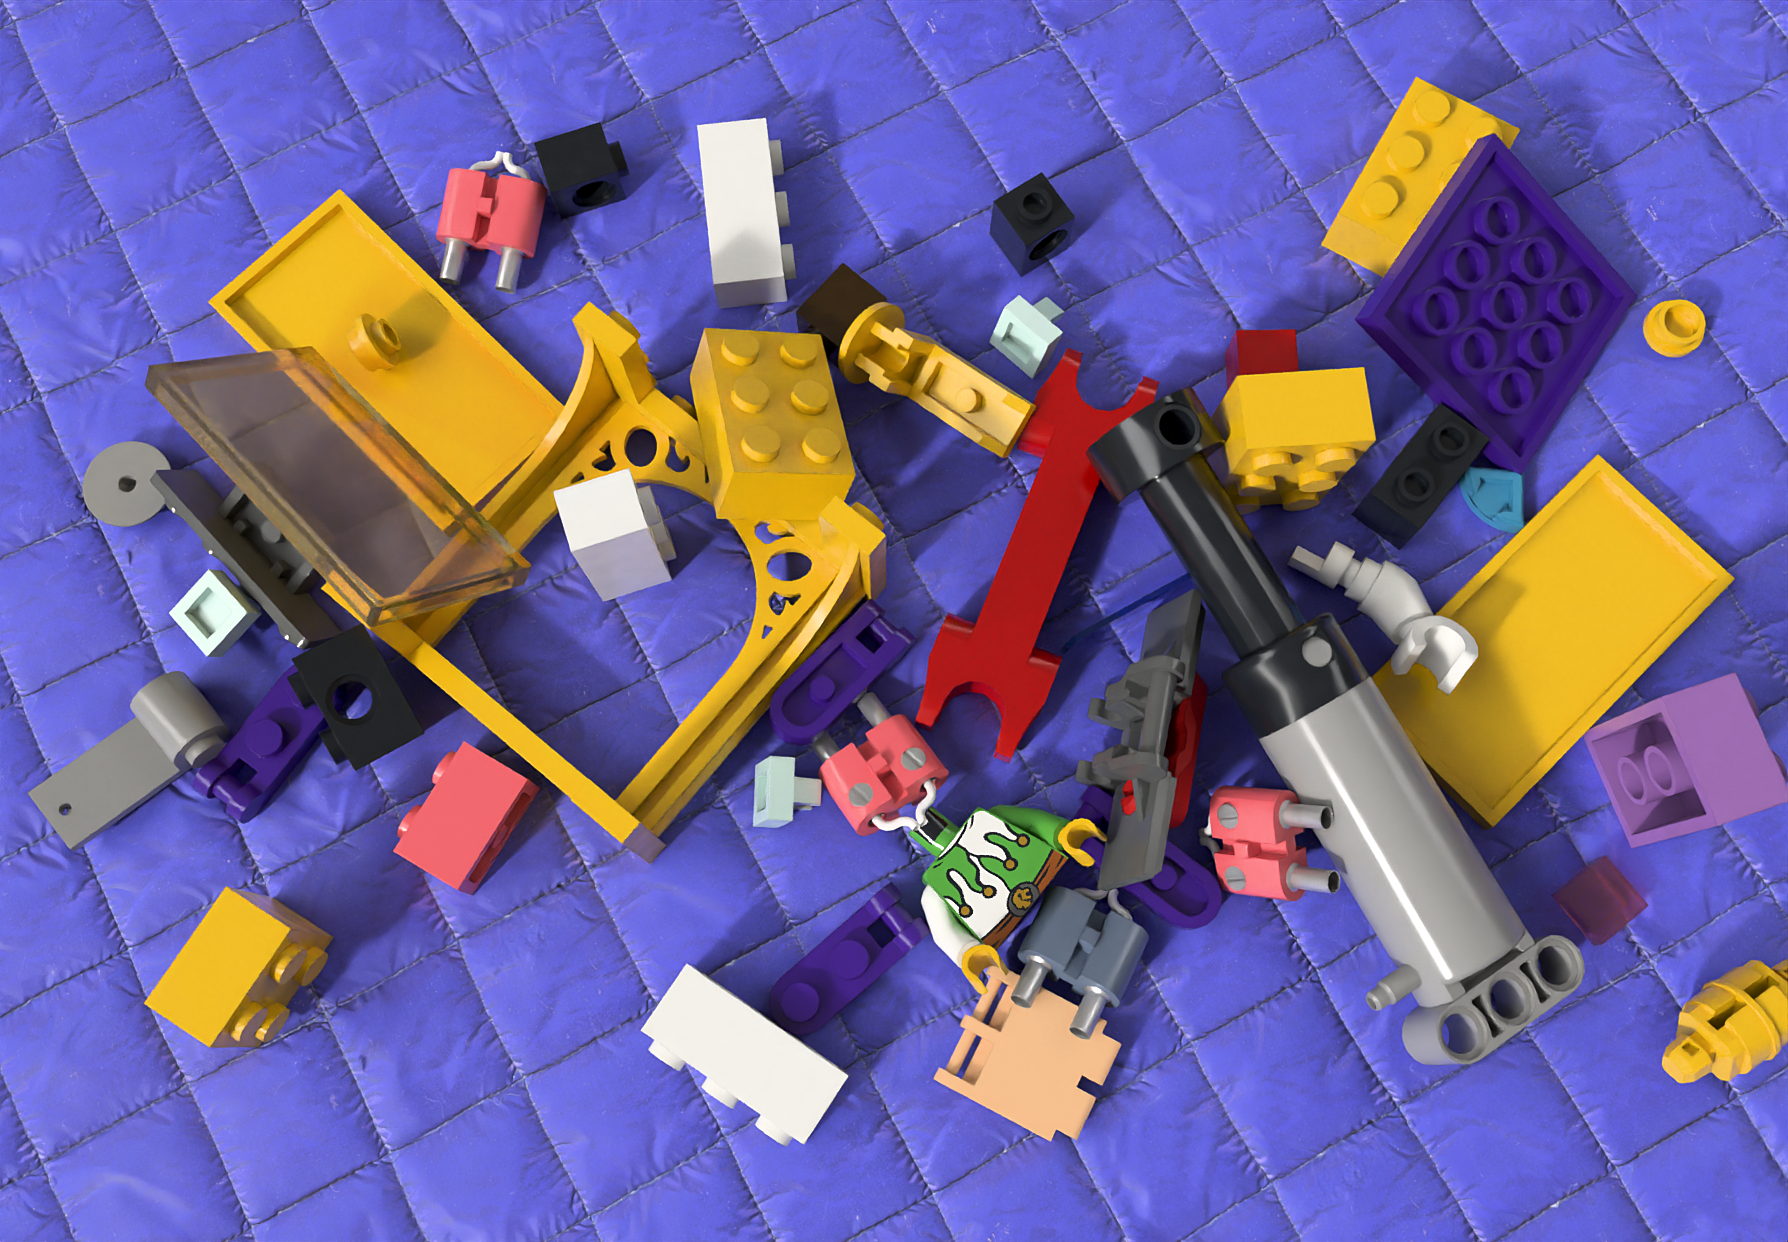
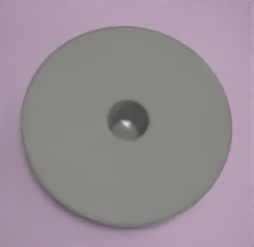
M127 441L112 445L99 453L88 466L82 485L84 501L95 517L109 525L131 527L142 524L155 517L166 505L164 502L165 498L151 484L150 479L156 470H172L171 465L158 449L149 444Z

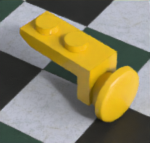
M889 302L873 304L854 320L842 340L838 354L839 370L848 381L854 384L870 381L885 392L907 396L980 446L1002 458L1008 457L1036 405L931 337L905 330L904 313L900 307Z

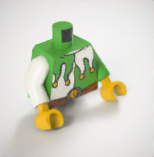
M998 804L989 810L977 807L962 827L959 828L933 806H930L925 812V817L928 820L927 824L915 832L912 829L908 835L936 857L923 874L921 880L926 886L922 894L921 904L934 942L962 969L976 992L980 994L989 992L979 979L980 973L985 968L995 966L1005 976L1008 974V968L996 950L1068 860L1069 857L1061 851L1065 850L1082 866L1089 867L1094 864L1095 860L1088 853L1080 850L1081 844L1089 837H1097L1101 841H1106L1107 838L1090 820L1079 818L1070 821L1042 809Z

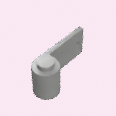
M182 671L169 672L145 685L134 696L130 704L131 711L136 716L27 793L71 851L76 852L192 767H203L207 762L216 758L226 746L224 741L228 737L229 727L186 673ZM64 809H69L67 814L63 815Z

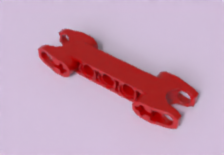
M1067 348L1055 370L1038 390L1033 402L1036 408L1021 432L1017 450L1041 458L1042 462L978 620L974 623L952 613H947L929 655L925 689L915 719V726L931 732L934 725L938 722L943 709L953 697L966 692L983 694L996 704L1002 717L1000 734L995 745L996 750L993 757L1010 763L1021 739L1041 713L1063 658L1034 645L1099 481H1101L1085 453L1102 435L1136 412L1154 403L1159 381L1143 376L1134 395L1125 406L1112 411L1094 409L1082 400L1076 388L1077 372L1082 362L1083 353L1071 348Z

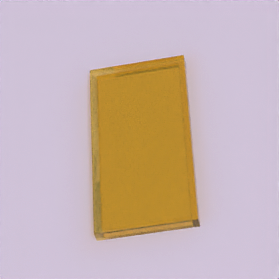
M312 346L149 365L144 385L149 392L370 628L525 584L532 565Z

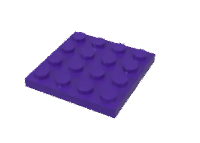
M1494 133L1477 139L1354 320L1437 406L1439 403L1443 404L1490 438L1481 451L1498 469L1510 470L1522 475L1637 294Z

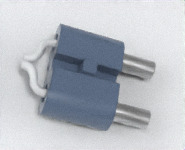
M1061 886L1050 887L1018 950V958L1026 966L1010 999L1018 1006L1031 1008L1045 977L1054 982L1061 978L1073 985L1071 991L1082 996L1083 999L1069 1030L1075 1036L1085 1040L1090 1039L1104 1006L1116 1008L1120 1005L1149 940L1147 932L1140 925L1133 922L1129 911L1117 901L1119 893L1117 889L1093 891L1087 888L1071 890ZM1108 894V903L1112 910L1108 915H1105L1094 909L1097 902L1093 900H1100Z

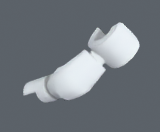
M1337 541L1334 542L1325 559L1300 546L1296 547L1287 565L1332 589L1337 584L1345 587L1344 595L1359 603L1357 610L1368 615L1395 645H1399L1391 657V666L1395 675L1407 674L1414 662L1431 670L1436 676L1438 689L1448 696L1451 694L1478 657V646L1474 638L1464 627L1446 617L1433 615L1418 582L1413 577L1387 560L1379 564L1365 557L1360 562L1352 558L1355 553L1354 550Z

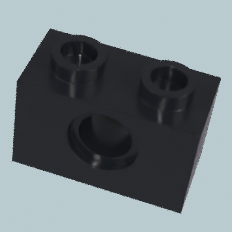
M1439 403L1351 515L1400 550L1424 526L1490 438Z
M362 623L291 659L298 671L286 678L305 710L318 705L329 725L328 728L318 732L336 765L349 760L354 770L357 771L425 734ZM347 682H358L369 690L372 699L371 706L363 716L349 719L341 716L335 710L333 695L340 685Z

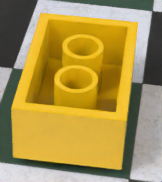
M1416 77L1340 208L1321 245L1384 277L1477 139L1495 133L1507 148L1510 149L1520 129Z
M704 328L689 378L717 519L819 521L818 514L835 495L844 502L856 476L821 335Z
M1364 367L1236 376L1211 417L1226 443L1209 456L1207 460L1241 515L1259 510L1261 508L1260 505L1282 504L1283 509L1287 511H1299L1317 506L1320 503L1319 501L1337 485V482L1376 441Z

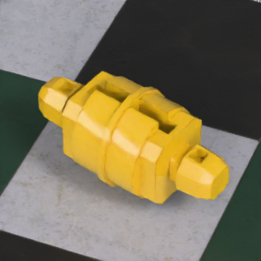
M1788 959L1772 968H1769L1759 960H1750L1743 966L1732 968L1720 978L1708 981L1703 986L1701 992L1685 1003L1682 1011L1679 1013L1677 1038L1666 1047L1662 1058L1664 1070L1678 1083L1682 1084L1695 1082L1710 1072L1720 1080L1730 1081L1738 1074L1749 1073L1763 1061L1775 1058L1781 1051V1048L1788 1043Z

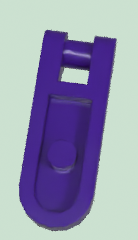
M873 599L868 600L776 690L771 699L768 716L771 729L779 739L791 745L803 746L814 743L823 737L892 666L904 658L916 643L917 638L904 626L899 629L893 626L883 617L886 610ZM868 635L881 647L873 654L859 641L861 638Z
M292 665L283 673L217 757L207 762L198 771L193 780L192 786L208 799L218 797L227 804L226 812L242 824L250 822L259 814L320 737L318 732L329 726L318 705L305 710L286 677L298 671L295 665ZM345 684L340 685L333 695V705L338 713L345 702ZM247 763L257 773L249 783L243 785L235 777Z
M1088 786L1078 799L1082 806L1070 821L1084 818L1090 820L1096 826L1101 821L1109 824L1113 798L1096 786ZM1089 837L1083 841L1080 850L1088 853L1095 860L1092 866L1100 871L1105 847L1093 837ZM1168 840L1166 842L1162 871L1154 875L1152 879L1121 887L1167 924L1180 930H1194L1208 925L1217 916L1222 903V892L1218 881L1213 875Z
M890 882L876 893L862 908L781 976L772 987L769 997L770 1013L775 1023L784 1031L795 1035H806L821 1029L931 933L927 922L921 916L915 919L900 902L904 895L893 882ZM880 918L896 935L884 948H881L867 931Z

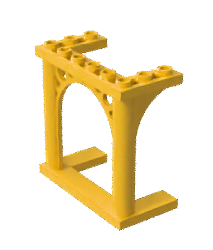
M589 301L572 319L584 346V355L574 388L558 419L524 465L400 600L388 610L340 568L321 589L417 667L568 795L573 803L619 842L651 864L666 847L659 839V836L769 709L772 696L776 690L833 634L862 598L866 601L870 599L875 601L887 587L886 535L882 532L884 524L871 510L858 502H855L850 507L836 495L818 514L819 521L727 519L745 543L753 563L756 578L757 599L755 615L747 640L738 657L726 673L618 798L613 800L434 649L541 529L559 513L553 491L629 468L636 483H654L675 487L703 499L714 507L710 481L706 483V473L708 474L696 409L681 396L674 395L670 400L655 388L657 381L648 371L646 364L649 362V358L640 348L638 339L641 335L636 327L619 312L612 310L607 316ZM639 429L650 431L657 441V451L654 459L643 467L632 464L626 454V445L630 435ZM610 445L611 454L616 465L609 471H601L594 468L597 463L607 459L606 454L603 452ZM671 445L676 449L677 456L683 464L686 463V460H690L688 469L683 472H676L667 466L671 454ZM582 475L585 479L577 481ZM770 524L767 526L769 533L778 536L785 535L786 537L779 538L770 544H765L757 538L755 533L760 525ZM787 552L801 553L812 562L811 570L807 575L793 581H782L774 578L768 572V565L773 558ZM775 594L788 598L801 596L794 605H791L786 600L785 608L780 615H776L769 605L770 600ZM765 628H771L770 633L763 639Z

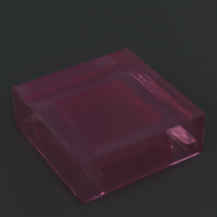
M1606 855L1594 859L1551 895L1593 946L1603 945L1649 906Z

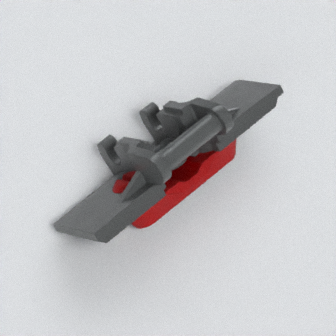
M1195 589L1173 599L1148 614L1139 661L1129 665L1120 681L1107 686L1105 693L1106 701L1100 698L1090 699L1087 714L1089 719L1123 730L1120 744L1096 753L1093 756L1092 762L1086 760L1078 761L1075 780L1087 786L1093 785L1103 791L1114 794L1107 840L1105 842L1097 889L1102 891H1109L1152 879L1154 875L1161 872L1168 831L1171 828L1180 826L1188 811L1207 697V685L1196 671L1206 610L1201 603L1202 597L1200 593Z

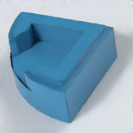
M1469 466L1458 481L1461 493L1470 509L1482 521L1498 530L1516 534L1524 528V472L1522 475H1519L1516 472L1505 469Z

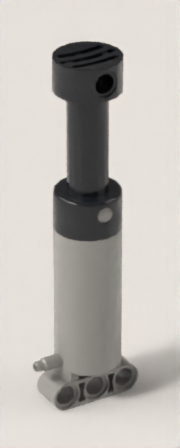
M1187 387L1171 393L1116 425L1095 441L1085 454L1118 507L1128 505L1142 498L1236 652L1240 661L1223 671L1222 680L1287 788L1296 794L1300 804L1328 806L1331 808L1333 813L1331 827L1326 830L1312 829L1397 967L1396 970L1377 982L1376 987L1366 994L1367 1004L1371 1009L1380 1011L1389 1004L1394 1005L1412 992L1419 1006L1406 1016L1402 1027V1039L1406 1050L1414 1060L1424 1065H1461L1477 1062L1578 988L1582 983L1585 973L1581 952L1571 940L1563 936L1531 937L1334 616L1329 612H1324L1309 621L1305 620L1212 469L1207 458L1219 450L1226 441L1194 389ZM1537 960H1539V963L1541 965V974L1538 969ZM1491 990L1496 999L1495 1010L1493 1009V1006L1491 1004ZM1444 1023L1449 1031L1448 1045L1445 1044L1442 1037Z

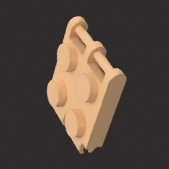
M988 967L985 974L990 976L986 985L989 992L981 995L972 1016L964 1015L959 1026L965 1030L945 1070L939 1067L933 1079L1050 1142L1056 1130L1077 1140L1097 1099L1077 1088L1081 1076L1103 1086L1122 1044L1102 1034L1107 1021L1100 1017L1090 1039H1081L1072 1034L1069 1027L1079 1006L1040 987L1031 1008L1018 1006L1010 997L1020 976L1008 970V974L1005 976L998 967ZM1003 983L1007 987L997 1004L989 1024L986 1025L983 1023L985 1016ZM977 1035L981 1037V1040L969 1061L962 1079L957 1077V1074Z

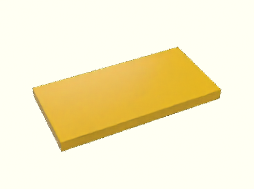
M341 189L336 191L208 301L446 543L473 520L524 465L549 433L564 408L540 382ZM367 313L376 320L380 318L385 319L393 327L401 342V350L397 351L399 358L397 366L390 370L379 368L374 372H370L360 364L352 353L346 339V331L355 326V319Z
M1597 454L1524 525V528L1517 532L1434 614V616H1443L1464 627L1474 638L1478 646V657L1449 696L1437 688L1438 681L1431 670L1414 662L1407 674L1395 675L1390 658L1371 678L1436 783L1484 830L1493 828L1735 578Z

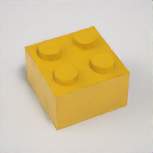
M226 886L144 1004L209 1048L259 1047L262 1042L267 1043L272 1040L285 1025L290 1015V1009L286 1006L299 987L310 984L321 972L328 958V954L324 951L333 939V936L273 897Z

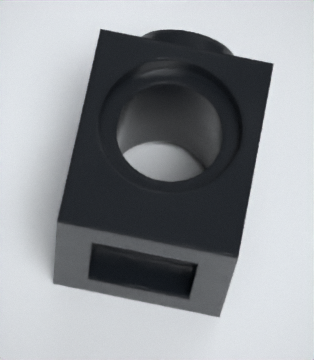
M600 122L534 143L561 220L626 199L620 177L630 175L620 143L619 141L607 143Z
M1041 172L993 201L989 234L1020 277L1068 249L1075 216Z

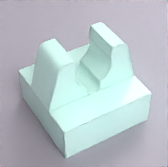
M1018 295L1004 307L989 342L1033 379L1047 366L1063 334L1054 323L1063 317L1065 312L1048 297L1032 306Z
M208 569L169 614L207 657H222L261 615V607L249 598L224 571Z
M769 756L755 765L753 827L778 828L793 821V810H812V806H820L822 780L795 777V758Z

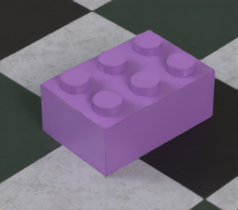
M1736 672L1662 696L1597 725L1583 735L1631 848L1719 826L1788 802V774L1781 758L1771 750L1758 722L1759 711L1757 704L1750 692L1742 687Z

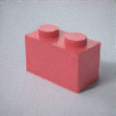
M463 742L457 752H449L437 766L432 778V782L436 785L422 806H414L402 820L397 831V837L400 838V841L393 852L456 890L473 895L540 788L524 776L468 743Z

